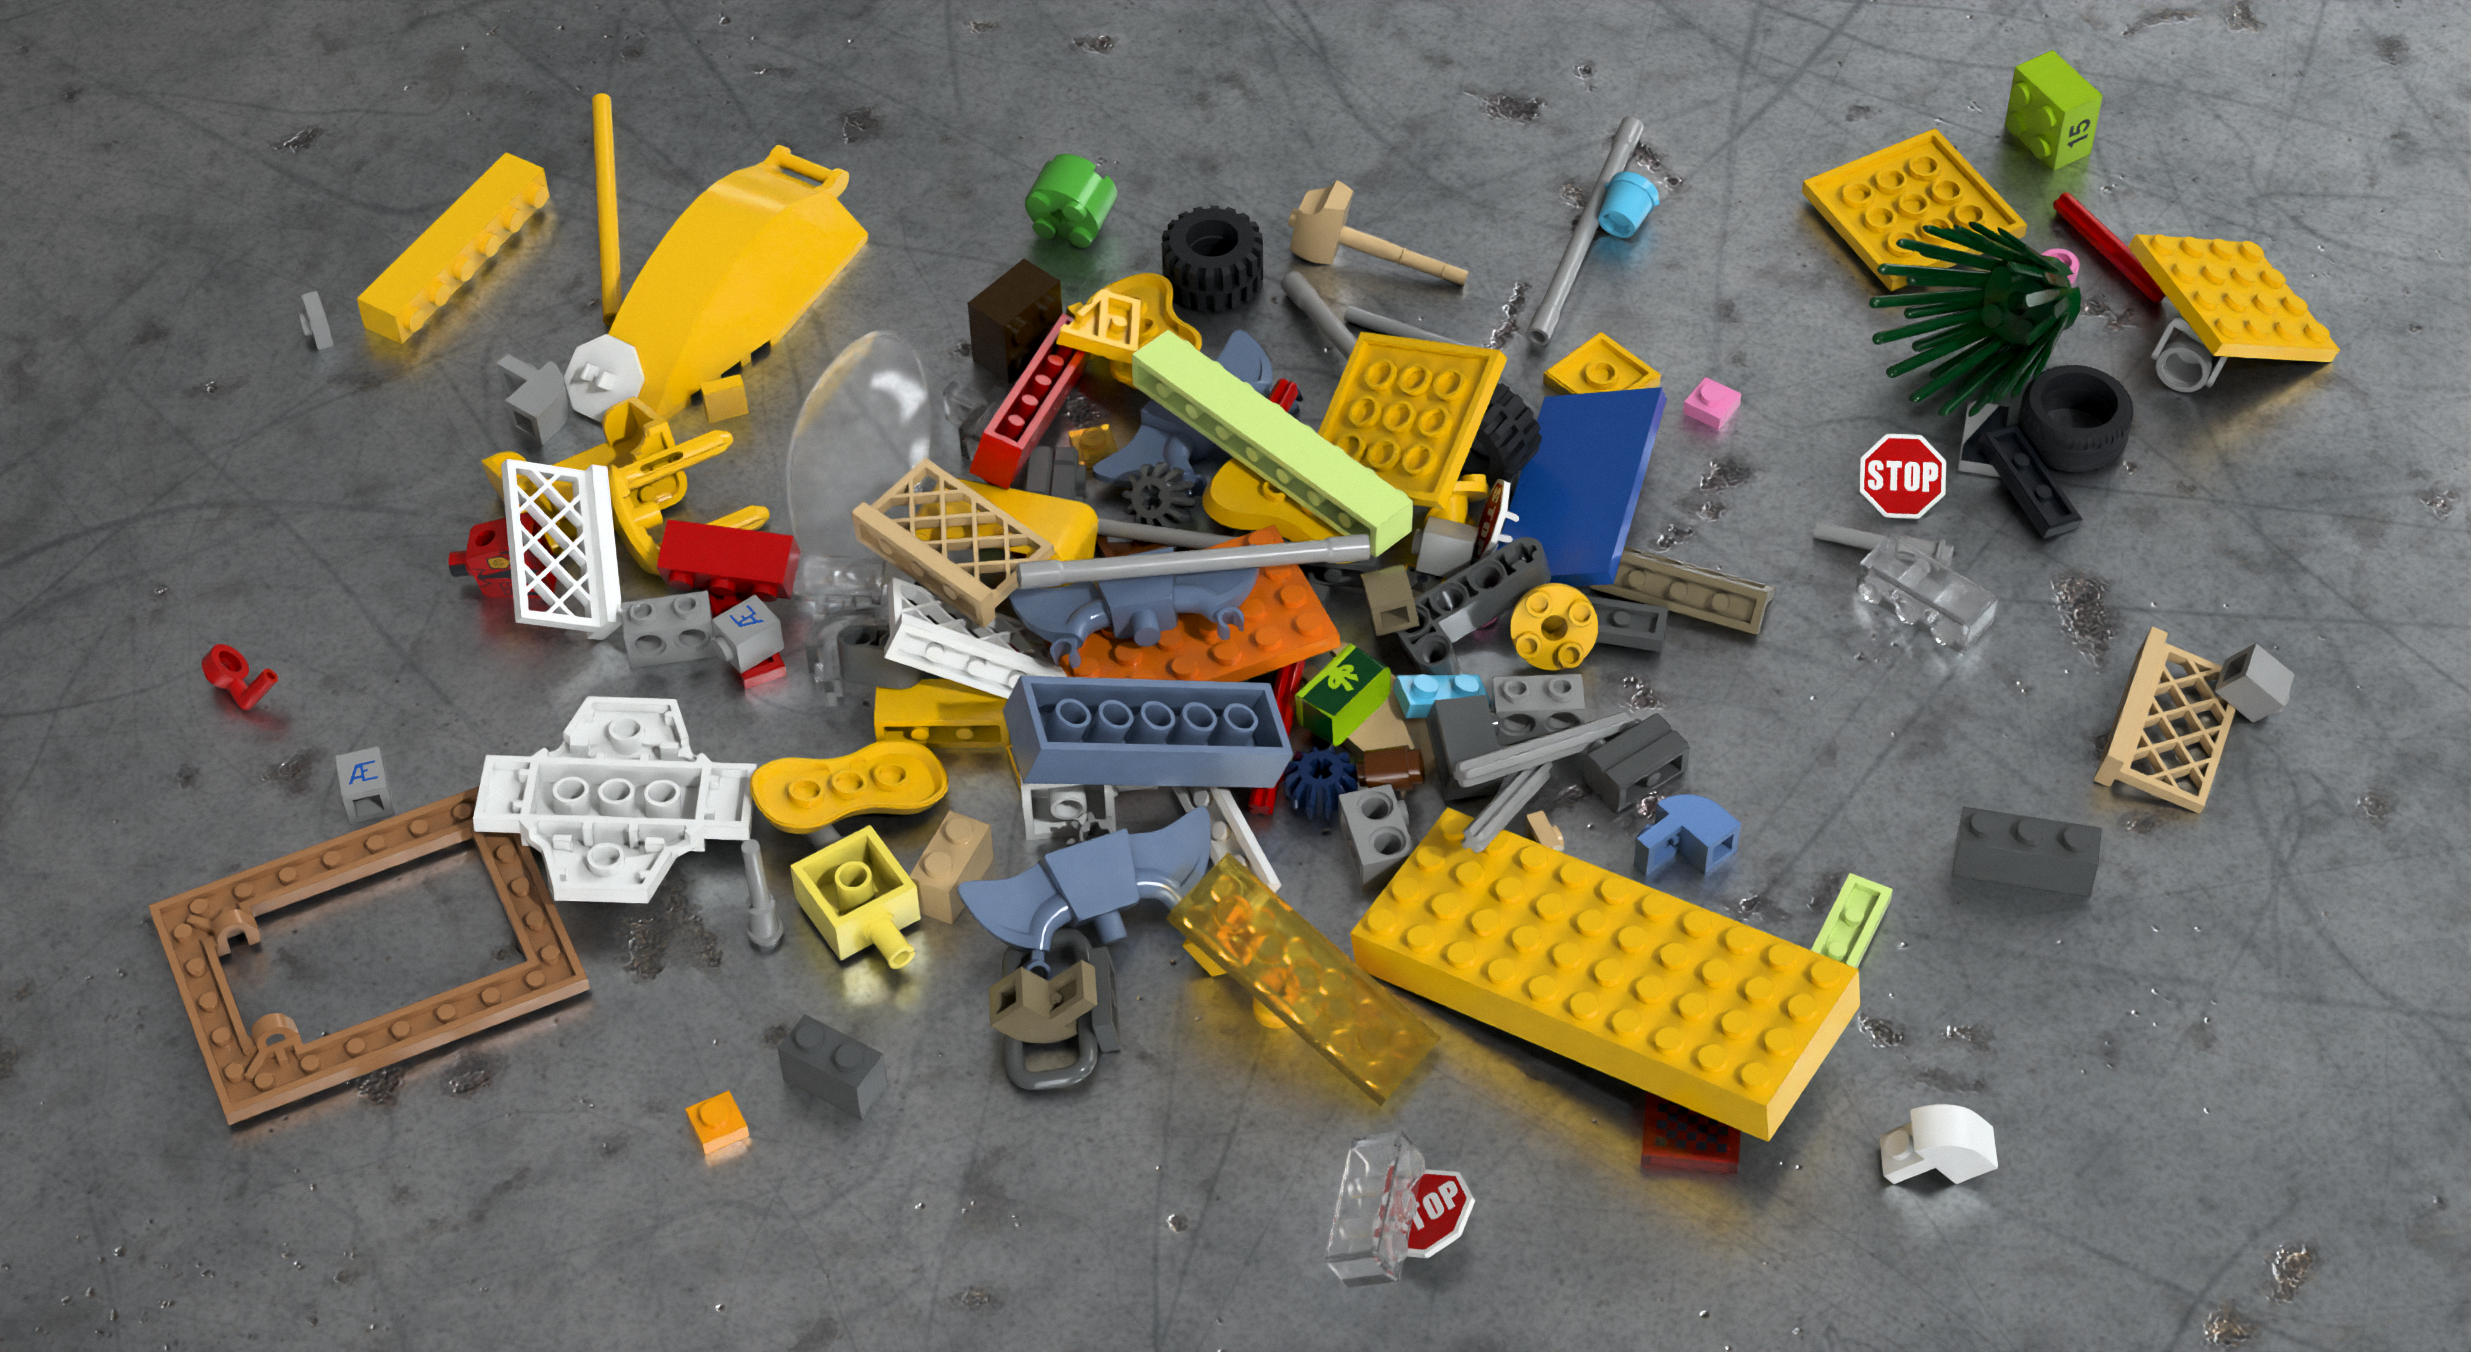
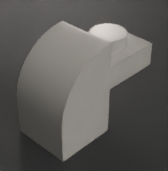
M507 353L496 364L502 391L509 395L505 403L511 429L543 446L565 425L569 416V404L562 373L551 361H548L542 368L537 370L531 363L527 361L522 362Z

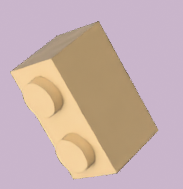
M949 810L909 875L917 886L921 914L951 925L955 923L964 908V904L957 894V887L962 882L981 880L994 858L990 824Z

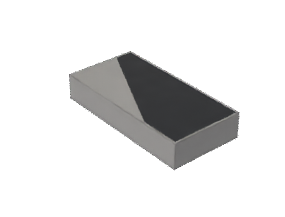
M1968 400L1958 471L2000 477L1977 442L1983 433L2008 427L2010 406L1987 403L1978 414L1969 417V410L1976 401Z

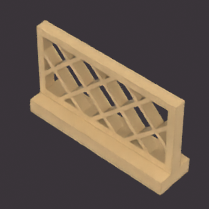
M926 457L871 506L863 501L851 512L855 536L858 541L982 628H985L996 618L995 608L1018 588L1017 563L1048 560L1055 554L1054 545ZM927 475L939 483L940 491L914 493V486ZM965 501L971 505L972 513L946 515V502ZM940 503L941 515L915 517L916 504ZM909 505L910 518L890 519L884 515L892 506ZM997 523L1004 528V535L978 537V524ZM972 525L973 537L947 539L948 526ZM941 527V540L922 541L916 537V529ZM1029 545L1037 550L1029 558L1010 559V546ZM1005 548V560L979 562V549ZM973 549L974 562L955 564L948 559V551ZM1006 572V579L994 590L980 582V574Z
M2152 626L2136 654L2093 781L2110 787L2114 779L2200 814L2205 807L2236 708L2221 696L2216 697L2206 682L2210 680L2218 681L2223 666L2165 643L2168 632ZM2166 660L2183 666L2188 676L2174 680L2165 666ZM2195 685L2204 701L2189 704L2180 689ZM2168 692L2178 708L2163 712L2154 696ZM2211 710L2219 726L2205 729L2196 713ZM2184 717L2193 733L2179 737L2169 721ZM2158 725L2167 741L2152 745L2143 728ZM2200 742L2209 758L2194 762L2185 746ZM2174 750L2183 766L2168 770L2159 753ZM2147 757L2156 774L2148 776L2131 769L2132 761ZM2189 775L2198 789L2197 795L2181 790L2174 779Z

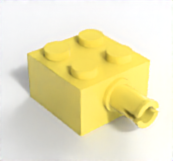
M871 825L790 865L796 900L840 961L872 944L876 945L892 969L904 967L913 959L915 955L914 948L907 942L899 930L921 919L917 886Z

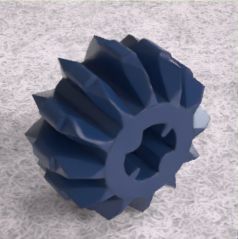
M1312 744L1309 754L1296 750L1293 762H1289L1284 770L1283 794L1286 800L1291 801L1294 813L1306 810L1309 820L1316 814H1323L1329 821L1332 811L1338 812V795L1358 791L1356 765L1351 764L1347 752L1335 755L1332 744L1325 751H1319Z

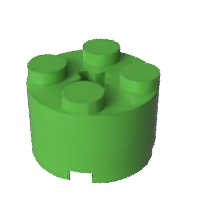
M1059 154L1054 157L1053 161L1049 162L1048 160L1025 199L1026 211L1034 222L1032 225L1034 232L1045 239H1052L1056 235L1069 239L1072 244L1079 248H1088L1096 238L1117 200V189L1112 179L1106 174L1103 180L1094 172L1095 164L1076 155Z

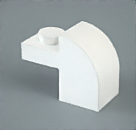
M1934 1104L1911 1109L1910 1123L1879 1135L1883 1176L1893 1184L1934 1168L1955 1184L1998 1168L1993 1126L1972 1110L1961 1106Z

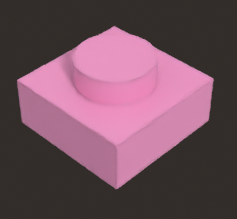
M1705 377L1684 401L1683 413L1720 430L1740 406L1741 393Z

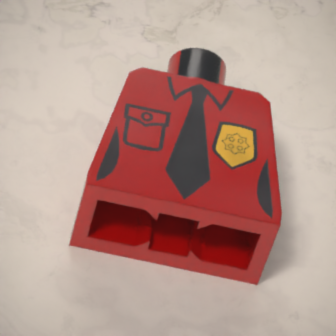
M528 512L520 514L521 524L534 537L542 529L541 526ZM506 517L474 525L470 529L467 549L450 552L448 562L451 575L453 577L473 575L483 595L487 597L513 598ZM543 534L537 541L556 559L545 534ZM529 549L523 553L524 563L536 576L547 568ZM549 572L541 581L554 593L557 578ZM533 589L527 593L528 598H541Z

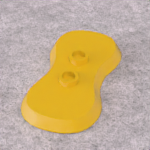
M1140 273L1120 279L1097 291L1085 304L1089 305L1092 298L1101 290L1141 300L1138 350L1167 330H1170L1182 340L1189 341L1198 351L1201 349L1202 338L1200 333L1176 316L1172 307L1173 286L1162 275ZM1109 360L1110 372L1114 378L1133 389H1138L1133 385L1132 364L1118 360Z
M1235 457L1226 462L1214 474L1202 496V505L1205 512L1216 522L1230 528L1260 530L1275 525L1280 535L1291 542L1324 540L1328 537L1344 536Z
M889 739L872 743L842 757L829 759L792 757L773 760L756 769L751 775L749 784L751 795L757 807L774 827L787 833L808 834L820 831L842 819L861 814L886 813L907 815L923 812L936 804L945 795L949 782L941 761L931 750L914 741Z

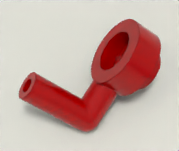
M225 644L215 645L203 657L201 662L206 679L216 687L228 689L238 707L245 711L252 709L278 681L277 674L273 670L266 668L247 687L244 682L249 673L247 661L240 652Z

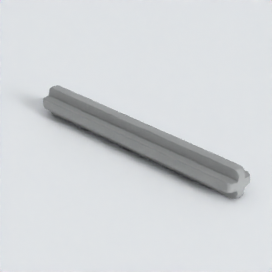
M1619 712L1463 760L1456 764L1453 778L1458 780L1460 787L1468 788L1589 750L1592 745L1600 740L1609 742L1620 735L1625 726L1633 720L1629 719L1627 713Z
M1548 762L1519 771L1463 830L1465 837L1461 840L1462 847L1465 850L1471 848L1475 853L1482 852L1550 778L1549 770L1553 767L1552 763Z

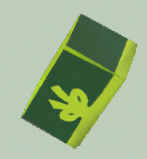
M1350 643L1295 694L1298 724L1333 746H1339L1388 698L1391 691L1390 668Z

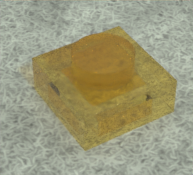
M1109 423L1068 432L1070 447H1075L1078 450L1079 465H1086L1087 471H1091L1096 463L1118 451Z

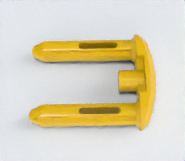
M713 430L621 468H617L614 464L609 465L607 468L613 524L628 552L647 573L661 577L656 566L662 542L655 544L652 536H648L646 530L662 524L663 518L654 500L634 507L629 497L630 491L725 453L733 443V437L730 432ZM670 459H678L677 461H674L672 463H669L647 473L641 472L645 469H648ZM750 505L706 524L755 531L762 528L769 520L770 513L765 506Z

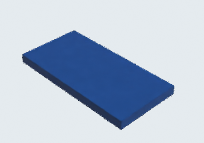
M1662 387L1544 397L1537 420L1540 426L1538 433L1542 436L1539 450L1521 470L1509 508L1510 512L1519 516V521L1515 522L1506 518L1502 534L1511 536L1513 538L1512 541L1521 537H1531L1537 539L1542 544L1551 571L1549 583H1561L1572 587L1614 584L1667 400ZM1499 541L1497 550L1509 543Z

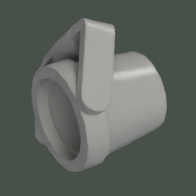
M2174 318L2168 324L2150 358L2157 360V375L2165 385L2179 392H2194L2201 389L2204 385L2209 388L2212 387L2228 357L2221 356L2212 371V361L2214 358L2212 353L2186 321ZM2174 327L2179 329L2180 331L2170 344L2164 347Z

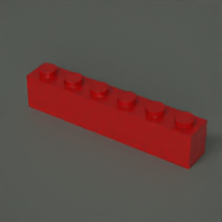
M1062 313L983 431L969 473L982 478L988 484L1000 486L1006 490L1009 489L1087 367L1091 353L1056 344L1061 327L1064 324L1069 325L1074 321V318Z

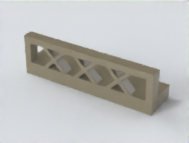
M1624 546L1614 584L1590 586L1591 589L1653 606L1666 607L1670 611L1756 635L1760 632L1766 605L1773 599L1776 588L1629 546Z

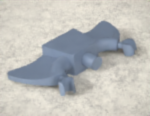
M1236 330L1232 333L1223 351L1215 361L1219 362L1225 370L1241 381L1249 383L1255 391L1265 398H1268L1273 389V370L1269 358L1261 346L1248 333L1243 330ZM1298 386V395L1288 411L1290 415L1299 413L1300 409L1297 401H1303ZM1151 399L1141 409V426L1134 438L1119 451L1096 463L1092 469L1093 477L1105 483L1133 488L1127 477L1131 474L1141 476L1140 466L1152 464L1155 467L1157 462H1168L1170 469L1178 467L1184 470L1182 481H1191L1194 484L1192 489L1186 492L1187 497H1202L1207 481L1205 477L1195 475L1193 468L1189 464V458L1195 460L1204 459L1218 445Z
M1173 547L1132 555L1174 552ZM1261 567L1094 581V584L1092 581L1076 582L1057 588H1017L1009 595V601L1016 615L1031 631L1052 643L1050 654L1055 666L1059 665L1060 659L1064 655L1069 654L1068 660L1071 668H1077L1081 664V657L1077 649L1083 646L1090 634L1109 626L1115 638L1125 639L1134 637L1135 642L1143 647L1155 645L1160 640L1161 631L1174 629L1178 623V613L1201 614L1212 623H1217V634L1222 640L1230 638V629L1227 624L1236 625L1239 631H1244V615L1238 607L1252 591Z
M1200 806L1167 827L1154 832L1128 834L1127 828L1053 851L1044 854L1036 865L1017 876L999 880L962 882L957 887V894L972 917L989 934L1010 947L1031 952V959L1026 961L1023 968L1030 971L1035 966H1042L1044 969L1043 978L1049 981L1052 978V970L1044 962L1045 953L1050 952L1053 933L1066 923H1069L1072 928L1094 922L1102 946L1113 944L1128 937L1120 913L1134 908L1139 903V899L1151 898L1160 900L1172 912L1177 909L1181 913L1180 925L1182 929L1187 933L1192 931L1195 926L1193 922L1195 915L1198 913L1202 916L1205 911H1209V909L1204 907H1193L1187 901L1200 884L1209 860L1211 847L1209 812L1205 807Z

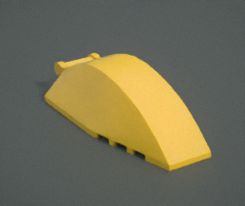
M776 145L763 162L734 171L718 180L699 195L681 214L636 278L608 335L636 348L645 377L637 397L641 402L668 421L692 404L691 396L701 389V383L721 379V374L737 363L741 368L752 361V352L766 342L772 347L784 337L868 240V233L837 200L848 185L849 173L840 168L828 169L791 154V150L785 146ZM784 169H788L823 184L816 187L782 172Z

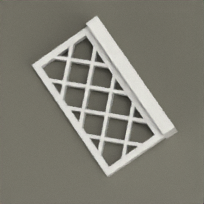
M506 459L501 464L515 622L587 631V639L604 640L623 624L607 467L592 464L583 471ZM516 474L527 476L539 490L529 497L517 485ZM555 480L572 483L574 499L570 503L551 485ZM541 493L560 511L552 520L534 503V500ZM524 509L543 528L534 537L520 522V513ZM563 515L577 528V539L574 542L555 524ZM545 532L564 550L556 559L537 541ZM527 549L547 567L538 576L524 563L523 553ZM567 554L580 566L581 578L577 582L559 564ZM549 572L568 589L559 599L541 581ZM531 589L550 606L546 612L529 610L527 593ZM571 594L584 606L585 617L575 616L563 604Z
M892 577L887 587L890 637L884 647V658L1006 699L1009 698L1020 676L1067 677L1062 667L1055 666L1042 638L1031 631L1021 620L995 612L996 618L985 628H982L927 588ZM907 599L913 600L918 605L914 606ZM948 613L954 614L958 619L955 620ZM927 615H930V616H931L935 621H937L939 624H938V625L934 624V623H933L929 618H927L926 616H927ZM989 627L995 628L999 633L996 634ZM967 629H971L980 638H975ZM1030 641L1042 644V646L1036 647ZM1007 643H1012L1021 652H1016Z

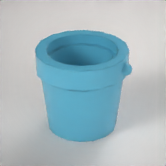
M1628 171L1616 173L1612 176L1610 182L1604 185L1607 194L1598 216V221L1607 233L1615 237L1629 238L1633 236L1646 216L1653 211L1655 206L1660 204L1657 189L1648 179L1637 173Z

